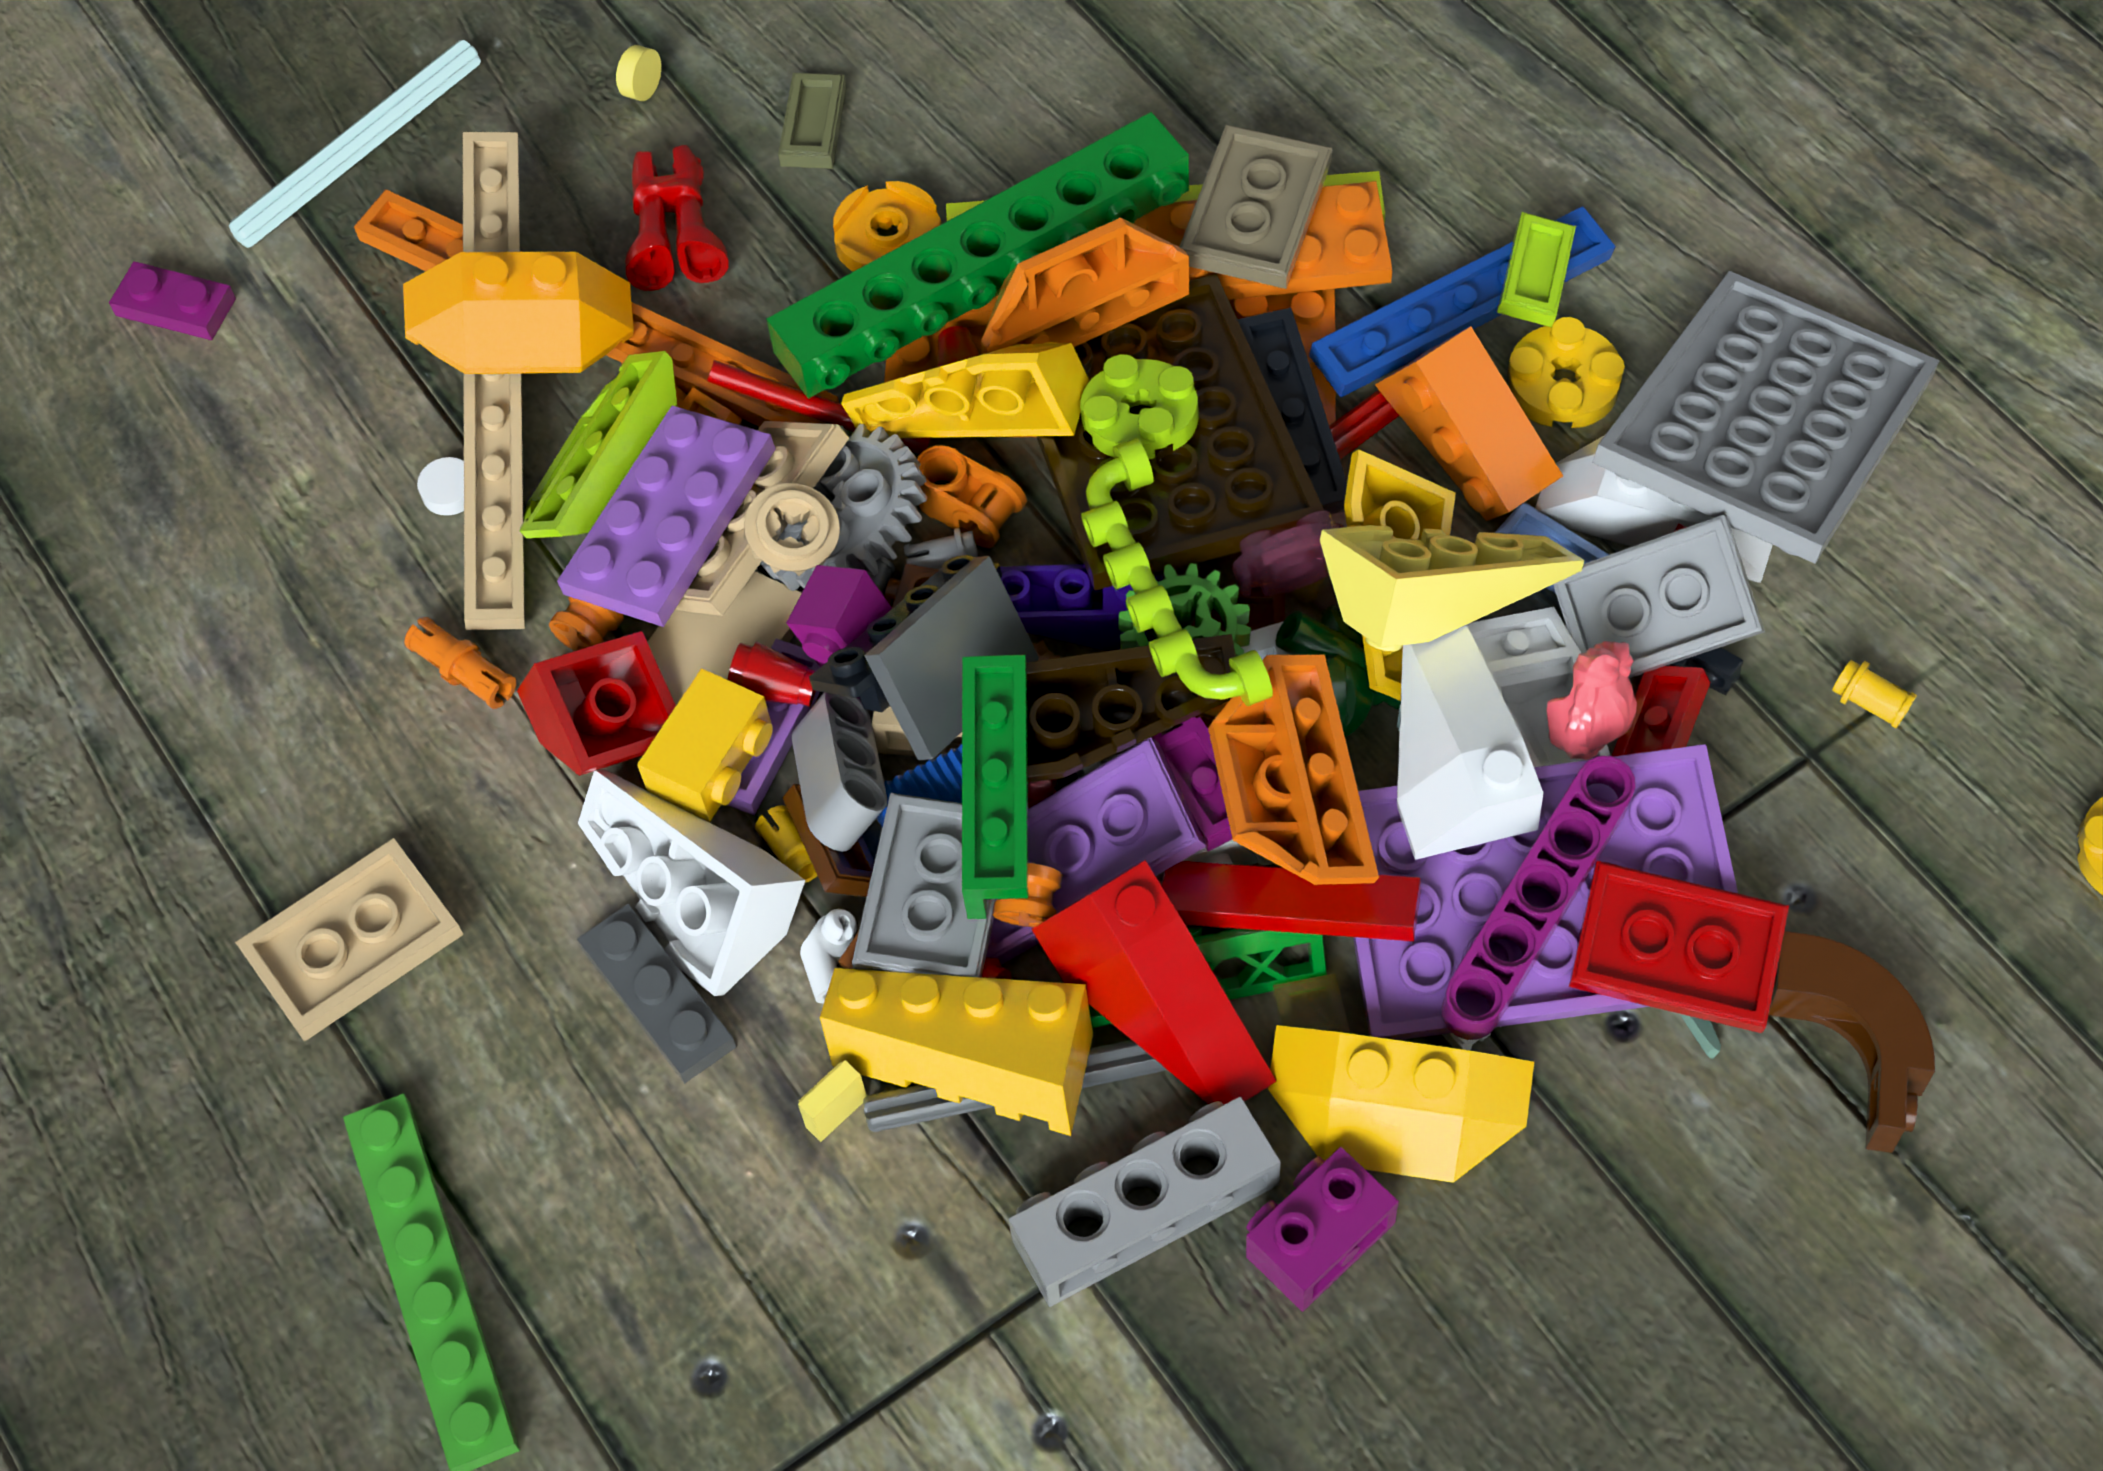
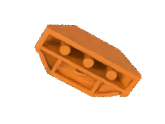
M1118 218L1020 262L1004 279L981 340L982 354L1016 344L1057 342L1072 343L1073 347H1076L1189 295V256L1184 249L1123 218Z
M1266 655L1262 661L1271 681L1273 696L1250 706H1246L1240 696L1233 697L1208 728L1232 840L1314 885L1375 883L1379 878L1325 655Z

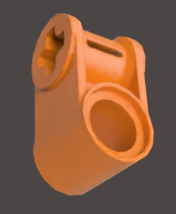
M933 446L924 450L917 458L921 464L919 469L927 482L920 486L927 496V501L919 504L921 511L928 517L934 518L952 529L960 528L961 533L972 531L975 543L978 546L984 548L994 547L1000 538V528L1012 513L1020 512L1027 503L1025 493L1011 478L986 468L961 454L955 448ZM937 481H948V482H950V483H947V484H945V485H936V484H933V483H935V482H937Z

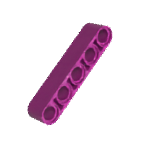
M1597 756L1588 760L1579 770L1450 979L1441 1008L1442 1019L1447 1029L1455 1036L1466 1040H1478L1489 1035L1494 1030L1624 818L1636 786L1634 774L1630 767L1621 759L1612 756ZM1599 783L1605 784L1615 791L1618 800L1611 803L1596 801L1590 796L1587 786ZM1561 835L1578 837L1584 843L1586 852L1580 855L1566 854L1557 847L1555 838ZM1533 886L1542 887L1552 894L1555 904L1548 908L1531 906L1525 900L1522 891ZM1497 939L1514 941L1520 947L1523 957L1514 962L1499 960L1492 954L1489 944ZM1464 992L1479 993L1487 999L1490 1011L1481 1016H1471L1459 1008L1456 998Z

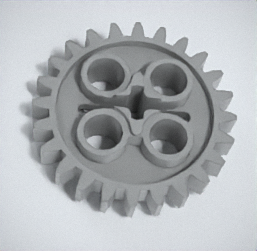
M859 424L852 436H850L847 430L840 426L849 439L814 487L815 490L819 491L831 502L836 510L840 524V534L836 549L827 558L823 566L861 570L865 568L870 574L875 576L878 574L876 560L881 556L894 560L897 557L891 547L894 542H910L912 539L904 527L906 524L922 520V516L914 506L927 501V496L920 488L927 480L919 469L920 462L908 446H905L898 435L894 434L889 437L883 427L880 426L870 433L864 424ZM807 520L802 523L799 521L794 525L788 524L777 541L793 537L798 542L801 541L804 544L801 533ZM763 561L760 563L774 580L782 581L791 591H795L800 586L804 589L815 567L808 569L798 576L794 571L780 570L774 573L770 565Z

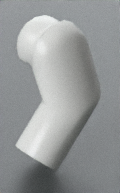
M834 909L821 917L801 946L800 955L815 1000L818 1003H824L834 968H837L839 959L852 942L857 931L855 917L845 909Z

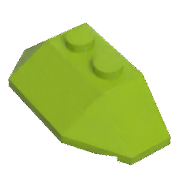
M666 351L628 355L619 367L620 373L618 376L604 386L583 413L526 505L523 516L524 522L519 530L526 538L563 537L589 533L671 406L678 407L673 362Z

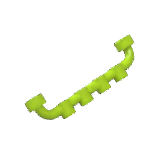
M1138 438L1114 446L1115 459L1100 466L1089 479L1086 497L1090 510L1081 513V517L1092 546L1097 547L1108 543L1113 551L1103 555V559L1114 588L1117 590L1131 585L1135 595L1126 598V605L1136 630L1140 633L1153 628L1158 636V639L1149 642V648L1161 677H1165L1177 672L1181 681L1190 691L1204 698L1223 700L1240 696L1246 706L1271 698L1273 696L1271 681L1266 667L1256 650L1230 658L1229 667L1231 672L1212 674L1202 667L1190 634L1186 629L1181 628L1174 615V610L1165 588L1162 585H1158L1151 572L1143 547L1133 539L1119 503L1113 501L1110 495L1111 489L1122 481L1129 491L1154 482L1148 456Z

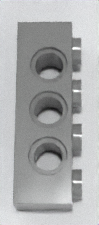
M1241 1097L1225 1105L1219 1101L1213 1102L1195 1112L1189 1119V1124L1168 1135L1160 1131L1145 1137L1133 1147L1132 1154L1111 1165L1108 1162H1099L1086 1168L1075 1178L1074 1184L1054 1195H1051L1049 1192H1043L1027 1199L1017 1208L1016 1215L1008 1219L1012 1241L1050 1308L1278 1186L1280 1180V1160ZM1201 1156L1209 1158L1217 1166L1208 1174L1195 1175L1188 1172L1183 1165L1189 1159ZM1137 1187H1149L1159 1194L1156 1201L1145 1206L1134 1205L1125 1198L1129 1191ZM1080 1217H1091L1101 1224L1100 1229L1096 1233L1087 1237L1075 1236L1067 1230L1070 1223Z

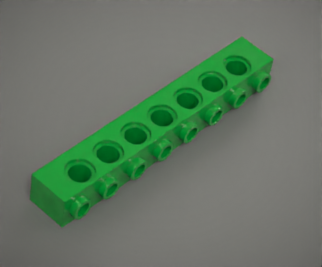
M1150 112L766 318L774 354L808 399L825 389H833L841 385L847 377L875 362L887 360L897 350L922 336L932 335L955 318L972 309H979L987 305L994 297L999 295L1004 279L1018 263L1118 218L1134 223L1135 220L1160 206L1174 203L1182 194L1189 191V154L1156 116Z

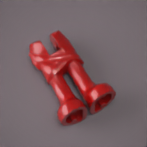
M687 145L673 147V175L658 177L652 151H639L634 157L632 168L634 195L632 201L634 214L639 216V233L626 253L625 274L628 282L635 288L643 291H656L665 288L673 279L674 261L667 234L665 212L676 214L677 256L681 271L687 279L696 283L714 282L724 276L729 268L728 252L722 240L706 228L701 212L703 200L700 186L703 183L704 171L701 166V159L696 157Z

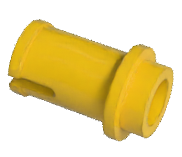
M1850 660L1832 689L1833 692L1842 696L1839 702L1846 705L1848 701H1851L1897 729L1917 695L1907 692L1868 669L1870 663L1867 661L1860 665Z
M780 805L767 810L779 829L776 826L772 827L768 820L761 815L755 825L759 836L763 837L778 860L805 879V883L816 878V871L787 807Z

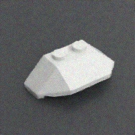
M1604 436L1556 463L1563 477L1541 491L1535 509L1567 529L1631 547L1673 533L1678 523L1690 527L1713 519L1709 515L1687 505L1678 504L1667 496L1634 481L1620 478L1614 472L1592 463L1597 446ZM1731 528L1748 580L1761 583L1773 544L1742 530Z

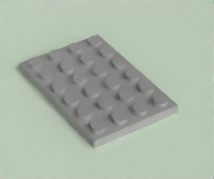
M1729 271L1600 441L1592 463L1614 472L1620 478L1634 481L1667 496L1678 504L1687 505L1713 518L1725 515L1731 528L1742 530L1779 547L1788 554L1799 556L1816 564L1932 380L1940 360Z

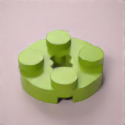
M1120 354L1109 358L1104 363L1103 371L1096 374L1086 385L1080 400L1084 430L1092 435L1093 445L1099 451L1115 458L1114 446L1138 438L1142 443L1148 459L1155 458V450L1165 448L1172 443L1174 451L1183 446L1192 437L1199 420L1198 396L1194 388L1192 373L1187 368L1173 366L1157 360L1135 359L1130 355ZM1146 405L1152 407L1143 408L1139 414L1130 413V408L1133 406Z

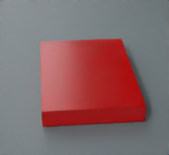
M1596 861L1568 987L1763 1033L1767 1025L1789 905Z

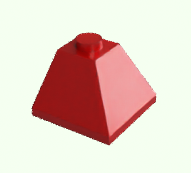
M643 631L534 663L517 690L540 744L579 776L644 755L676 707Z

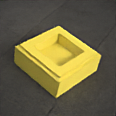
M846 1060L840 1062L799 1100L798 1106L805 1127L820 1142L863 1104V1099L867 1095L861 1074Z

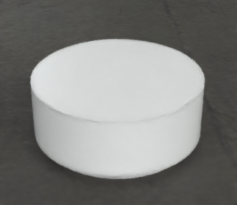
M454 457L440 458L429 463L421 471L417 487L425 506L433 513L454 515L464 511L463 460Z

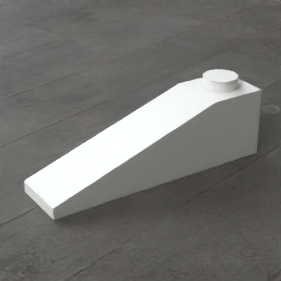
M605 769L594 771L578 821L579 826L614 876L623 875L640 899L635 908L645 922H656L669 941L664 950L677 967L712 995H725L787 935L805 879L765 850Z

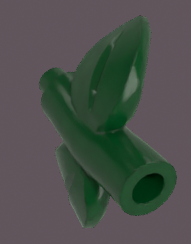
M1331 605L1324 609L1321 622L1296 610L1281 624L1275 639L1276 647L1290 655H1325L1345 737L1353 733L1363 723L1371 706L1384 702L1394 709L1400 708L1401 701L1370 689L1362 634L1343 622L1340 608Z

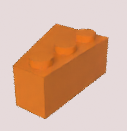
M1471 326L1424 352L1375 384L1377 389L1463 492L1468 504L1480 513L1486 521L1509 513L1563 477V474Z

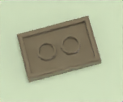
M1226 124L1179 246L1189 256V267L1286 289L1330 168L1333 148Z

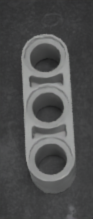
M824 692L792 731L791 738L808 827L813 835L825 846L843 852L848 851L885 809L887 806V795L868 711L863 708L862 702L857 697L850 698Z

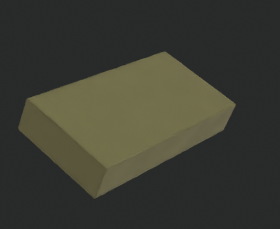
M793 73L778 152L781 167L833 169L847 89L845 75Z

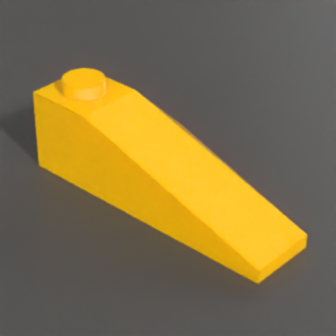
M1072 343L1016 344L844 394L841 404L856 428L859 424H864L872 433L880 426L883 427L889 437L894 434L898 435L899 438L1074 436L1081 412V396L1086 385L1089 383V378Z
M1358 449L1352 453L1344 501L1347 527L1367 525L1390 526L1393 530L1392 538L1421 540L1423 529L1443 530L1446 535L1450 536L1456 493ZM1362 635L1370 689L1401 701L1403 645L1397 651L1380 650L1370 646L1365 640L1366 637Z

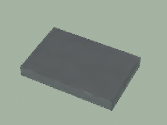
M990 556L974 557L864 655L918 760L934 759L962 732V657L1025 655L1026 663L1039 659Z

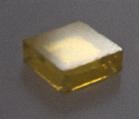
M1336 974L1273 985V996L1281 1026L1350 1033Z

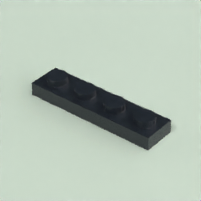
M1291 307L1237 319L1323 506L1325 516L1345 512L1346 476Z

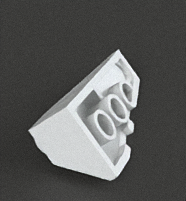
M1462 626L1430 642L1403 645L1397 808L1415 860L1538 830L1543 799L1540 782L1524 739L1468 626Z

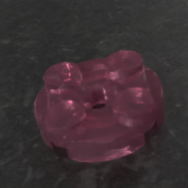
M1318 511L1301 518L1297 522V527L1274 535L1271 530H1264L1240 541L1239 546L1242 555L1235 560L1232 566V571L1241 594L1252 597L1251 587L1261 586L1264 596L1268 597L1300 589L1328 575L1324 565L1326 561L1320 544L1322 529L1344 528V525L1333 522L1329 511Z

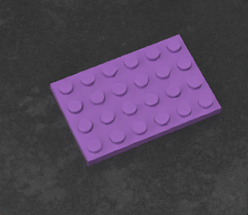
M1706 744L1615 756V758L1621 759L1630 767L1635 776L1636 788L1624 818L1597 861L1738 893ZM1588 760L1534 767L1543 791L1538 830L1416 860L1397 808V786L1358 791L1378 874L1420 877L1421 896L1414 942L1353 937L1369 1036L1405 1040L1452 1033L1447 1029L1442 1019L1441 1008L1450 979L1579 770ZM1599 783L1587 786L1590 796L1596 801L1611 803L1618 800L1615 791L1605 784ZM1561 835L1555 838L1557 847L1566 854L1580 855L1586 852L1584 843L1578 837ZM1594 867L1496 1027L1650 1007L1568 987ZM1533 886L1522 891V895L1531 906L1548 908L1555 904L1552 894L1542 887ZM1497 939L1489 944L1492 954L1499 960L1514 962L1523 957L1520 947L1514 941ZM1464 992L1456 998L1459 1008L1471 1016H1481L1490 1011L1487 999L1479 993Z

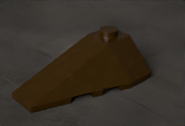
M1232 634L1192 639L1198 659L1207 672L1212 674L1231 672L1229 659L1236 656ZM1149 646L1027 662L1028 783L1064 778L1230 701L1231 698L1223 700L1204 698L1190 691L1181 681L1177 672L1161 677L1154 664Z

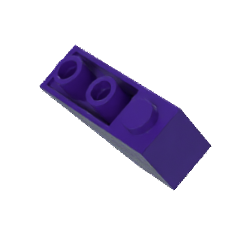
M1085 564L1001 567L1002 577L1000 579L1027 633L1104 651L1120 650V635L1125 632L1119 630V612L1128 610L1126 608V594L1129 590L1133 591L1131 585L1117 590L1114 586L1094 590ZM1163 572L1153 575L1158 582L1164 580ZM1149 629L1144 631L1149 642L1157 639L1149 635Z

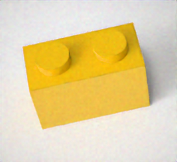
M701 668L637 764L646 790L710 822L721 804L727 805L735 797L741 783V773L752 756L758 757L764 752L771 739L773 727L764 696Z

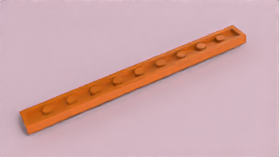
M387 189L354 226L360 241L424 271L463 252V224ZM633 302V336L624 343L620 342L606 355L623 363L628 355L666 351L672 358L675 385L686 393H689L692 387L731 410L741 419L758 427L764 421L829 424L707 382L713 361L716 360L800 389L790 374ZM825 390L816 394L839 403L838 396Z

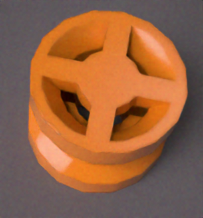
M568 597L569 606L565 611L556 612L549 622V627L558 640L571 650L577 651L603 643L607 632L617 630L624 616L621 613Z
M1028 863L1029 898L998 899L994 902L992 915L1000 921L1023 927L1037 926L1057 913L1052 905L1054 892L1061 888L1062 873L1045 865Z

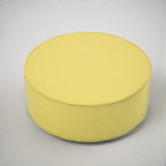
M640 45L630 46L621 56L617 66L616 83L619 92L625 97L638 101L648 100L656 91L660 81L661 59L658 52L654 49Z

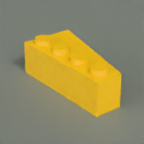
M834 968L820 1014L833 1067L846 1060L863 1076L905 1088L912 1082L936 1089L938 1098L960 1104L965 1097L994 1106L997 1115L1021 1121L1023 1115L1047 1121L1049 1130L1071 1136L1093 1038L1085 984Z

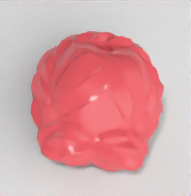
M1603 641L1602 643L1595 644L1593 648H1589L1585 653L1579 654L1573 665V687L1570 694L1565 697L1553 698L1547 702L1548 738L1552 745L1565 751L1570 759L1587 760L1595 757L1606 744L1624 735L1632 726L1637 702L1628 677L1634 662L1630 655L1628 643Z

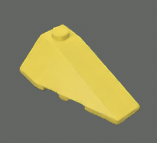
M1375 525L1322 529L1320 544L1343 622L1365 636V640L1370 646L1385 651H1397L1402 648V645L1425 643L1437 639L1581 572L1584 564V559L1546 536L1479 532L1475 543H1472L1463 538L1446 535L1443 530L1423 529L1421 540L1392 538L1393 530L1390 526Z

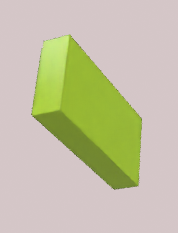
M1524 212L1521 213L1514 235L1497 313L1552 328L1558 312L1576 226Z

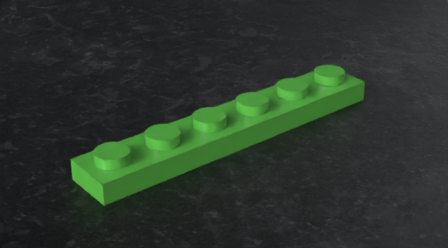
M401 1094L344 1116V1123L449 1470L472 1471L519 1452L520 1449L409 1100L405 1094Z

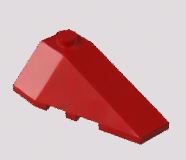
M1146 860L1138 862L1031 929L1064 983L1085 984L1089 1005L1207 1104L1219 1101L1225 1105L1239 1097L1245 1102L1277 1082Z

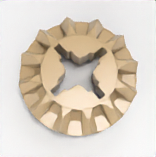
M798 483L777 484L759 493L749 505L744 520V538L747 539L752 549L754 559H761L770 565L774 573L780 570L794 571L800 576L806 570L816 567V565L823 566L827 558L836 549L840 534L838 515L831 502L819 491ZM778 517L790 525L807 520L801 533L804 544L801 541L798 542L793 537H788L784 540L779 539L776 542L782 526Z

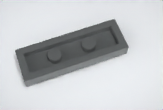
M629 904L577 938L581 950L684 1084L736 1048L732 1035Z

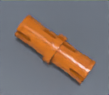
M426 616L417 620L418 625L426 630L425 633L413 624L407 631L404 640L406 648L437 667L439 673L442 674L441 678L450 685L456 686L461 684L485 701L492 709H497L504 705L503 701L495 696L496 693L500 694L507 701L512 697L516 688L515 677L505 673L481 656V652L478 651L480 648L470 640H458L438 626L434 620Z

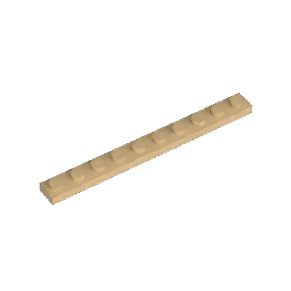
M463 132V252H520L518 132ZM463 373L465 629H525L524 535L519 531L524 522L522 374Z

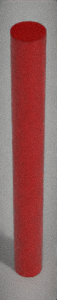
M716 360L713 361L707 379L709 383L829 424H838L852 432L856 429L841 403L817 395L808 399L800 389ZM900 438L911 452L919 455L927 449L930 438Z

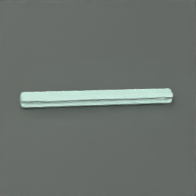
M459 40L235 217L229 224L235 239L246 248L257 244L476 69L481 62L476 49L465 40Z

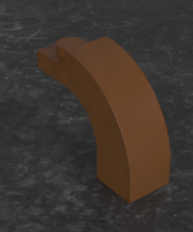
M1784 931L1768 1015L1822 1024L1839 1033L1855 1048L1864 1063L1868 1077L1865 1149L1892 1153L1904 1131H1913L1917 1117V1096H1922L1935 1073V1055L1927 1023L1914 999L1900 981L1871 957L1848 945L1825 937Z

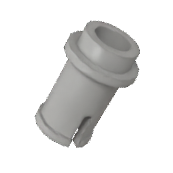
M955 528L954 535L912 545H904L905 556L908 558L906 559L907 564L938 570L941 569L944 562L953 557L963 555L979 557L973 532L961 533L960 528Z

